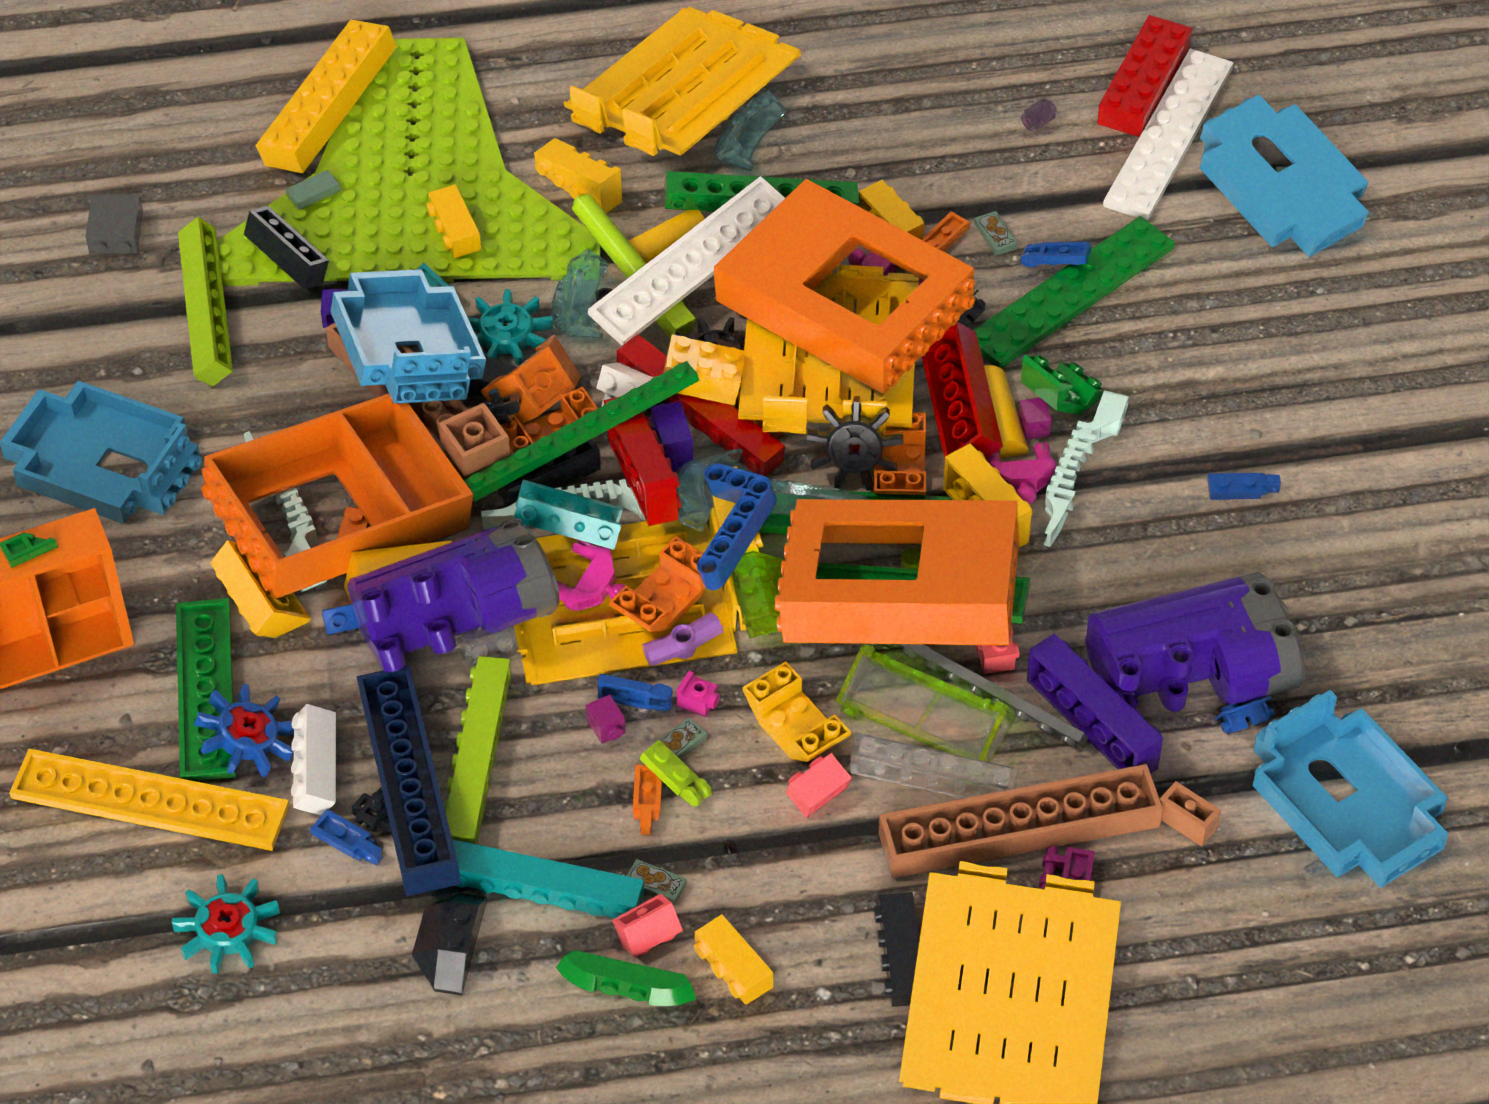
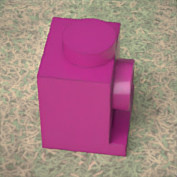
M688 671L676 690L677 706L703 717H706L711 709L716 708L720 699L718 685L694 676V672Z

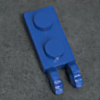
M1043 242L1033 245L1028 244L1024 249L1020 262L1025 267H1036L1038 264H1086L1091 252V244L1089 242Z
M600 674L599 699L610 694L615 703L632 707L662 710L665 712L672 707L670 698L673 690L670 686L661 683L652 686V684L641 681H633Z

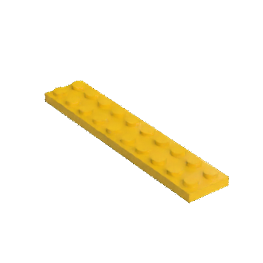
M28 749L9 792L11 799L269 851L274 849L290 807L289 800L34 749Z

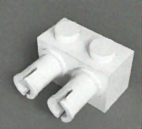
M621 363L603 365L596 389L604 393L601 407L604 406V400L620 397L631 389L647 383L653 377Z

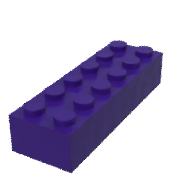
M1054 633L1030 649L1027 682L1073 727L1084 732L1089 738L1088 741L1116 769L1147 764L1150 774L1158 769L1163 742L1160 731L1147 723L1138 710L1133 709L1119 692H1115L1107 684L1103 676L1097 675L1084 658L1074 653L1065 640H1061Z

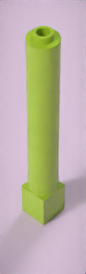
M591 194L579 195L574 200L573 212L627 279L646 265L645 261ZM680 301L658 318L656 323L671 340V335H674L676 332L683 335L691 333L696 318L685 304Z

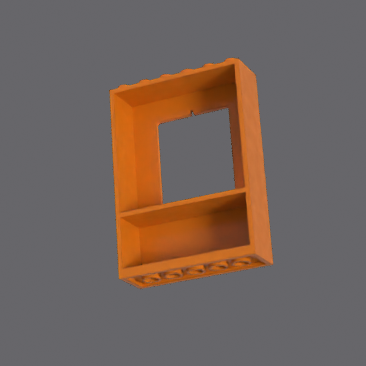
M805 179L714 266L716 301L883 394L890 387H894L899 378L906 371H910L914 363L928 352L930 346L936 340L939 341L945 331L951 325H955L960 316L966 310H970L975 302L973 267L808 179ZM859 245L924 280L906 298V303L902 302L880 325L871 323L813 291Z
M389 393L204 456L202 494L213 505L217 518H221L225 523L228 535L233 536L236 540L239 552L247 557L251 570L259 575L264 590L269 591L274 599L347 573L351 552L430 543L469 528L473 493L409 403L393 404ZM331 474L336 475L371 527L284 558L270 535L266 533V529L249 503Z
M797 499L795 510H791L790 513L791 526H788L787 540L789 543H785L784 557L786 560H782L781 563L783 578L778 580V592L780 595L775 596V610L780 611L777 619L778 632H782L783 643L1009 645L1019 552L1017 501ZM822 543L922 544L917 579H816Z

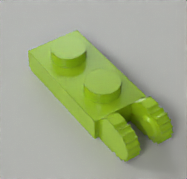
M660 740L655 742L640 756V760L677 796L680 795L688 802L689 805L697 807L702 803V798L705 799L712 795L711 786L703 778H698Z

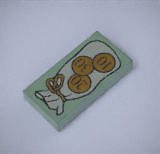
M996 211L974 218V225L995 256L1017 249V241Z
M688 717L659 740L679 759H682L708 738L707 732Z
M638 859L635 860L627 874L628 877L644 880L645 894L652 897L662 894L673 905L676 904L687 884L686 878Z

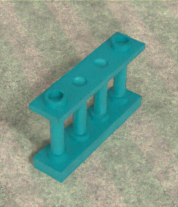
M523 480L516 502L514 518L521 519L522 524L614 549L621 528L619 521L623 507Z

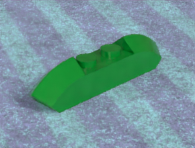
M577 950L566 954L556 966L565 979L577 987L590 992L599 990L607 995L617 994L629 997L634 1001H648L649 1005L675 1006L696 999L692 985L685 974Z

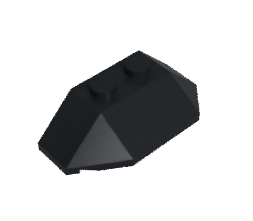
M459 893L425 906L412 957L435 992L462 996L485 912L487 897Z

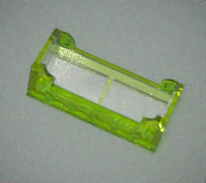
M862 644L836 699L837 704L842 707L840 711L854 718L856 714H859L963 760L962 765L976 771L978 767L986 770L1016 718L1011 708L999 701L993 704L990 699H983L897 662L888 655L875 652L876 649L869 645Z

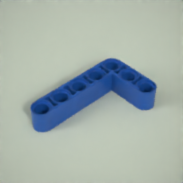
M719 463L708 466L704 471V478L712 496L736 504L697 563L698 573L703 585L708 590H717L726 583L777 502V497L769 478Z

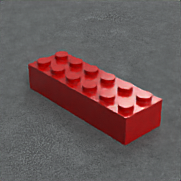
M1148 15L1099 103L1098 125L1133 136H1141L1190 49L1192 27Z
M957 322L945 331L939 341L936 340L930 346L928 352L922 356L944 459L949 454L968 444H971L977 451H981L985 459L1001 449L1003 444L976 332Z
M619 397L604 400V405H605L607 402H609V401H611V400H615V399H617V398H619ZM644 411L607 430L608 443L648 526L679 520L678 509L681 508V500L679 494L676 493V488L679 487L678 475L676 472L672 473L670 459L665 458L663 445L658 444V437L656 431L651 430L649 417H644Z

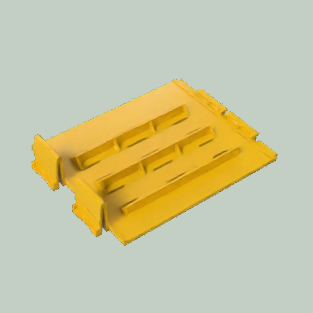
M689 6L688 8L680 9L671 19L585 88L580 89L573 85L570 86L571 99L563 103L564 107L573 110L571 120L576 124L588 127L600 134L605 131L604 126L616 128L626 133L623 137L624 144L640 149L652 156L658 153L657 149H666L681 156L801 56V49L783 42L779 44V35L748 23L742 26L744 24L743 21L715 10L705 13Z
M838 265L837 273L832 271L813 291L831 301L834 300L835 303L853 313L854 301L857 302L856 314L875 325H880L902 302L906 303V298L918 287L919 277H915L914 274L888 273V276H883L884 267ZM877 303H879V313H878V315H876V305H877ZM747 318L744 351L746 352L741 379L738 419L763 420V432L806 434L807 422L831 424L822 413L823 406L828 404L834 409L839 418L851 416V404L854 396H860L862 404L860 416L872 420L883 408L887 407L890 409L889 418L879 427L882 435H886V426L912 428L915 363L910 371H906L899 378L894 387H890L883 394L809 352L808 357H805L806 351L786 340L785 356H783L784 340L786 339ZM780 386H783L782 396H780ZM803 387H806L805 397H803ZM826 389H828L827 401H825ZM849 390H851V400H848ZM871 391H874L873 401H871Z
M715 508L710 509L709 529L704 511L702 513L678 516L679 520L648 526L646 521L621 525L615 548L610 549L615 573V584H625L632 590H635L660 565L659 552L675 536L704 553L720 528ZM560 534L536 538L549 561L556 580L571 588L575 587L592 562L572 552L574 543H579L577 539ZM732 573L724 584V592L722 587L717 590L705 588L701 598L668 631H648L609 605L611 600L609 594L602 604L580 611L568 609L565 606V602L559 600V605L554 613L545 617H536L512 626L517 652H520L521 656L526 655V657H522V664L526 683L531 682V686L652 667L645 658L642 644L671 634L673 628L677 625H689L709 612L714 613L718 617L723 627V633L697 647L695 654L690 658L681 659L675 657L654 666L737 653L733 632H736V613L741 631L748 630L741 608L739 589L736 590Z
M960 861L958 876L930 872L899 1082H903V1087L932 1092L935 1091V1087L941 1088L940 1099L972 1104H993L994 1097H1000L999 1104H1097L1121 901L1093 897L1094 881L1072 880L1047 874L1044 890L1006 884L1008 868L980 866ZM969 907H972L970 925L967 926ZM997 911L995 930H993L994 912ZM1020 915H1023L1021 932L1018 933ZM1045 919H1048L1046 937H1043ZM1071 922H1072V923H1074V924H1073V932H1072V940L1069 941L1070 926H1071ZM961 965H964L961 990H958ZM987 969H989L986 994H983ZM1012 973H1015L1012 998H1009ZM1038 977H1041L1038 1002H1035ZM1066 981L1064 1005L1061 1006L1063 983ZM952 1030H954L955 1033L953 1047L951 1051L949 1050ZM978 1034H979V1035H981V1036H980L979 1050H978V1055H977V1054H975V1052H976L977 1037H978ZM1004 1038H1005V1039H1006L1005 1054H1004V1059H1002V1058H1001V1055H1002V1048H1003V1040H1004ZM1030 1042H1031V1043H1032L1031 1058H1030V1063H1028V1062H1027V1059H1028V1051H1029V1044H1030ZM1057 1046V1047H1058L1057 1061H1056V1067H1054L1053 1064H1054L1055 1047Z

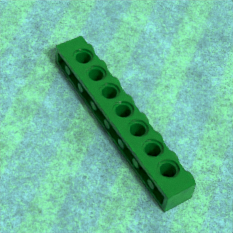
M666 171L664 184L665 209L715 212L760 176ZM762 177L784 198L805 180ZM808 179L859 206L857 182Z

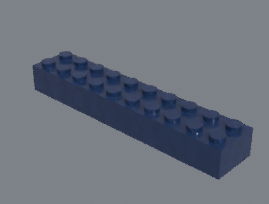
M406 665L394 672L378 671L356 676L405 895L410 896L461 884L458 862L410 665Z

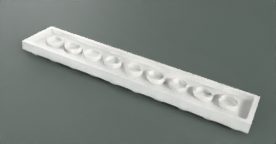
M1190 48L1106 195L1103 207L1136 218L1142 216L1147 221L1150 219L1230 75L1234 62Z
M760 176L590 307L588 315L623 346L714 275V266L785 198Z

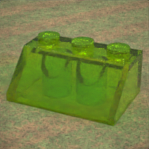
M755 551L744 553L732 572L749 639L778 631L777 619L780 611L775 610V596L780 595L778 592V580L783 578L781 574L782 558Z

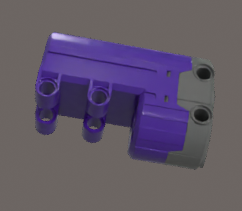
M518 518L503 521L500 525L356 576L351 578L347 585L361 632L384 672H394L405 667L404 655L430 646L436 654L447 653L457 646L454 636L479 627L485 632L492 634L536 617L548 616L556 611L560 602L558 583L549 561L536 536Z
M1260 572L1093 612L1087 618L1088 625L1085 644L1093 671L1097 675L1103 676L1107 684L1115 692H1119L1125 701L1136 710L1138 704L1137 696L1157 692L1166 709L1173 712L1180 711L1186 705L1188 683L1209 679L1216 695L1227 705L1297 689L1302 682L1306 681L1304 657L1295 625L1291 622L1287 608L1278 596L1273 582Z

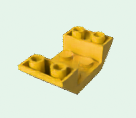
M786 661L743 687V692L760 726L792 760L808 762L851 736V731L835 714L827 719L802 692V678Z

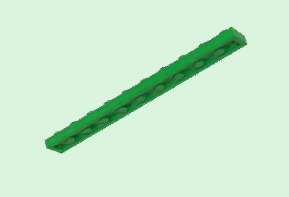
M687 361L678 364L673 369L652 378L637 388L631 389L628 393L607 402L604 406L586 413L576 421L562 426L561 429L540 438L525 448L519 449L514 454L495 462L492 466L479 473H474L464 480L473 493L474 502L700 381L698 374Z

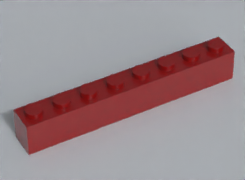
M639 334L617 350L616 363H621L653 378L663 374L666 355ZM676 393L661 401L665 404L681 401L686 420L695 429L707 435L713 443L724 448L731 457L737 458L745 464L753 473L766 476L784 461L785 445L768 432H763V429L752 420L738 419L739 410L732 405Z

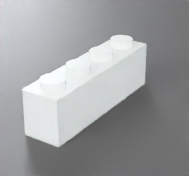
M306 704L299 713L294 715L292 720L294 739L291 748L294 751V761L291 766V772L294 773L291 795L293 796V808L322 815L336 802V712Z

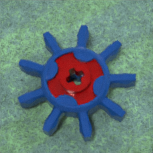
M243 684L238 695L239 702L230 704L217 690H214L208 702L221 714L220 717L198 712L194 721V726L215 730L216 736L205 740L200 751L206 754L223 748L231 755L227 769L229 774H233L236 771L241 759L254 760L261 776H267L271 768L270 762L266 757V754L269 752L289 762L294 751L290 746L276 739V737L294 735L292 721L276 722L272 715L276 711L281 698L276 695L262 707L250 702L249 685Z

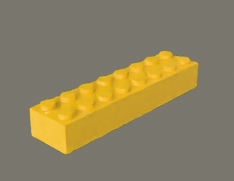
M350 20L256 144V148L265 166L302 174L305 172L397 48L389 26L357 20Z

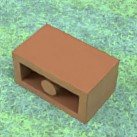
M1177 781L1160 798L1163 808L1161 820L1198 845L1203 846L1218 829L1221 810Z

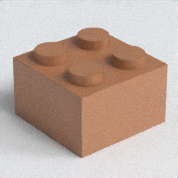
M485 403L439 422L441 444L464 477L510 456L509 436Z

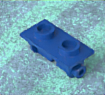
M353 604L322 610L327 635L360 628Z
M1269 696L1263 699L1260 697L1248 700L1245 705L1237 707V704H1230L1221 708L1222 713L1215 717V720L1223 719L1221 723L1222 731L1229 734L1248 728L1246 717L1249 718L1252 726L1270 721L1271 717H1274V711L1271 706L1267 707L1266 702L1272 698Z

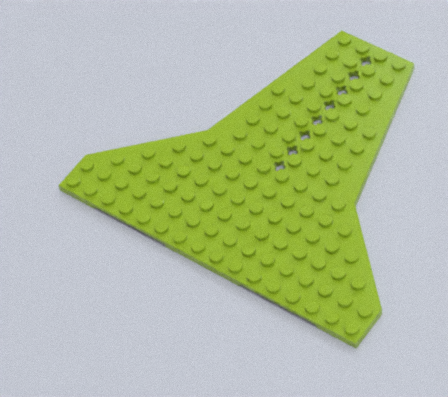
M464 38L394 39L397 48L331 135L316 172L308 177L311 178L328 170L339 183L340 191L300 210L294 206L286 196V193L268 205L329 260L324 281H349L350 273L416 270L422 263H425L445 282H454V279L551 278V281L600 280V244L589 230L505 169ZM414 155V159H409V156ZM413 172V176H408L407 173ZM455 184L480 233L481 241L480 251L457 258L453 257L450 249H445L442 241L443 235L442 233H437L434 224L435 218L429 216L426 203H429V192ZM247 220L217 240L223 286L259 285V282L294 281L244 235Z

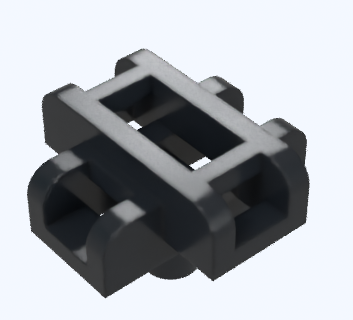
M498 389L489 391L488 394L491 401L485 402V405L500 425L511 423L513 415L520 411L522 399L519 392L501 397Z
M381 787L372 796L363 793L352 805V814L355 816L356 823L361 825L364 822L370 826L372 831H376L379 828L390 833L391 829L389 820L386 819L388 816L385 803L383 802L384 798ZM370 811H373V812H375V813H377V814H376V816H374V815L370 814L369 812H370Z

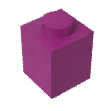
M1041 398L1020 400L1018 416L1025 439L1050 436L1051 416L1046 402Z
M610 694L586 705L587 722L601 744L609 740H615L626 733L625 717Z

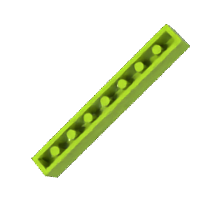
M197 217L178 232L193 374L197 380L213 387L232 373L233 367L216 227Z
M478 656L476 666L471 668L470 682H473L472 688H467L466 704H468V708L462 711L461 726H464L463 732H458L456 746L459 748V751L452 758L454 775L448 778L447 792L450 793L449 799H444L443 802L453 840L478 845L511 680L510 659Z

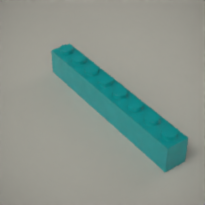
M452 839L461 884L455 885L457 887L476 888L485 893L504 894L513 899L522 898L532 900L537 904H551L560 906L565 910L574 909L587 912L593 916L602 915L614 919L642 904L645 896L643 879Z

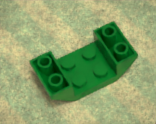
M1025 354L1023 357L1021 382L1056 411L1080 415L1101 400L1104 389L1101 388L1102 383L1092 376H1086L1083 373L1084 368L1077 363L1060 362L1058 367L1053 370L1048 366L1049 361L1041 355L1031 356Z

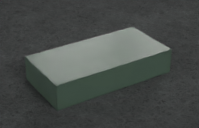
M326 170L287 188L286 196L300 210L339 192L340 186L331 173Z

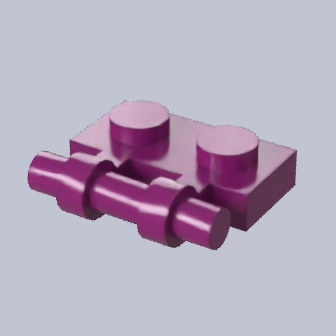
M1049 846L1047 854L1043 856L1042 866L1044 867V872L1040 876L1039 887L1044 890L1047 874L1054 875L1057 868L1064 869L1062 878L1090 881L1095 851L1067 847L1066 856L1058 855L1057 847Z

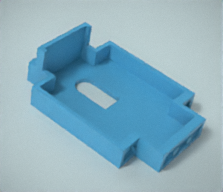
M1257 95L1251 99H1245L1233 109L1228 108L1222 115L1215 119L1210 118L1204 123L1200 139L1204 142L1205 146L1200 169L1272 248L1291 237L1308 257H1311L1364 226L1369 211L1357 199L1363 197L1368 181L1296 104L1288 108L1284 107L1276 113L1260 95ZM1256 137L1270 139L1292 162V165L1277 173L1253 147L1252 140Z
M422 269L350 273L348 291L333 292L331 314L361 386L386 385L392 402L395 404L467 399L470 380L483 379L486 357L454 286L429 287ZM419 345L421 352L400 353L397 346Z
M77 381L66 398L38 389L0 441L4 459L17 463L13 469L17 486L86 511L95 508L98 515L122 524L126 522L129 516L135 513L137 506L164 515L168 508L174 505L177 495L182 488L184 489L187 486L190 476L194 470H198L202 461L198 444L189 441L184 417L81 381ZM108 451H112L143 462L148 466L145 474L140 473L137 478H130L101 468L98 465Z
M1329 690L1322 695H1315L1303 706L1293 708L1288 715L1283 716L1281 719H1274L1267 727L1257 733L1253 751L1264 763L1255 771L1253 787L1337 878L1359 865L1382 888L1445 848L1448 832L1434 818L1444 813L1448 797L1362 708L1353 713L1345 714L1340 720L1334 714L1337 696ZM1316 760L1329 762L1356 792L1337 802L1312 776L1308 766Z

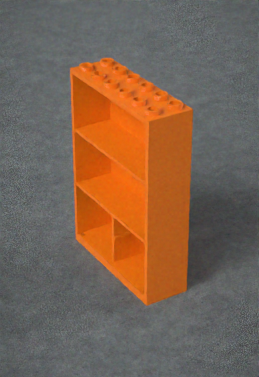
M95 508L0 538L1 543L25 532L34 534L38 538H55L58 548L12 568L0 550V689L134 645L111 546Z

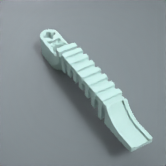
M1104 390L1094 420L1090 423L1078 421L1076 430L1072 431L1071 439L1068 440L1067 448L1064 449L1063 457L1060 458L1059 466H1056L1055 475H1052L1050 485H1048L1046 490L1045 512L1051 520L1045 530L1047 537L1044 546L1050 547L1068 517L1066 510L1072 511L1074 508L1072 498L1075 495V491L1072 490L1075 481L1073 480L1077 477L1075 472L1080 471L1081 468L1079 461L1085 463L1087 459L1085 453L1093 454L1094 448L1092 443L1112 435L1118 436L1128 408L1129 396Z
M250 431L244 433L245 442L253 440ZM291 488L274 494L277 495L276 503L278 505L283 503L282 511L287 514L286 519L291 531L290 539L292 544L289 550L282 553L284 558L310 549L311 546L318 544L312 518L308 515V510L303 505V500L299 497L297 489ZM326 580V581H323V582H320V583H318V584L309 586V587H307V588L301 589L300 591H301V592H304V591H306V590H309V589H311V588H313V587H316V586H318V585H321V584L327 582V580Z
M625 479L619 480V486L614 484L612 480H608L606 484L600 485V482H595L593 486L587 487L586 483L581 484V488H574L573 485L568 486L567 490H562L624 507L638 514L642 520H645L631 489L627 487ZM679 484V487L676 488V493L679 494L681 500V508L678 509V515L682 514L687 508L683 491ZM516 502L506 508L481 511L483 530H488L500 525L503 521L513 519L516 511Z

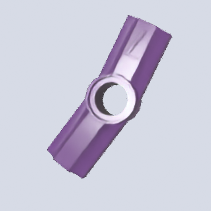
M709 612L689 625H677L673 628L671 634L642 644L645 658L651 666L675 657L681 659L690 658L695 654L697 647L723 633V627L718 617L714 613Z

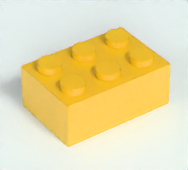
M671 335L663 373L687 361L697 372L700 381L678 393L735 406L746 351L690 339L684 336Z

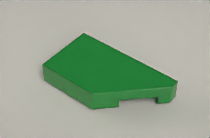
M25 532L0 543V550L11 568L58 548L55 538L43 539Z

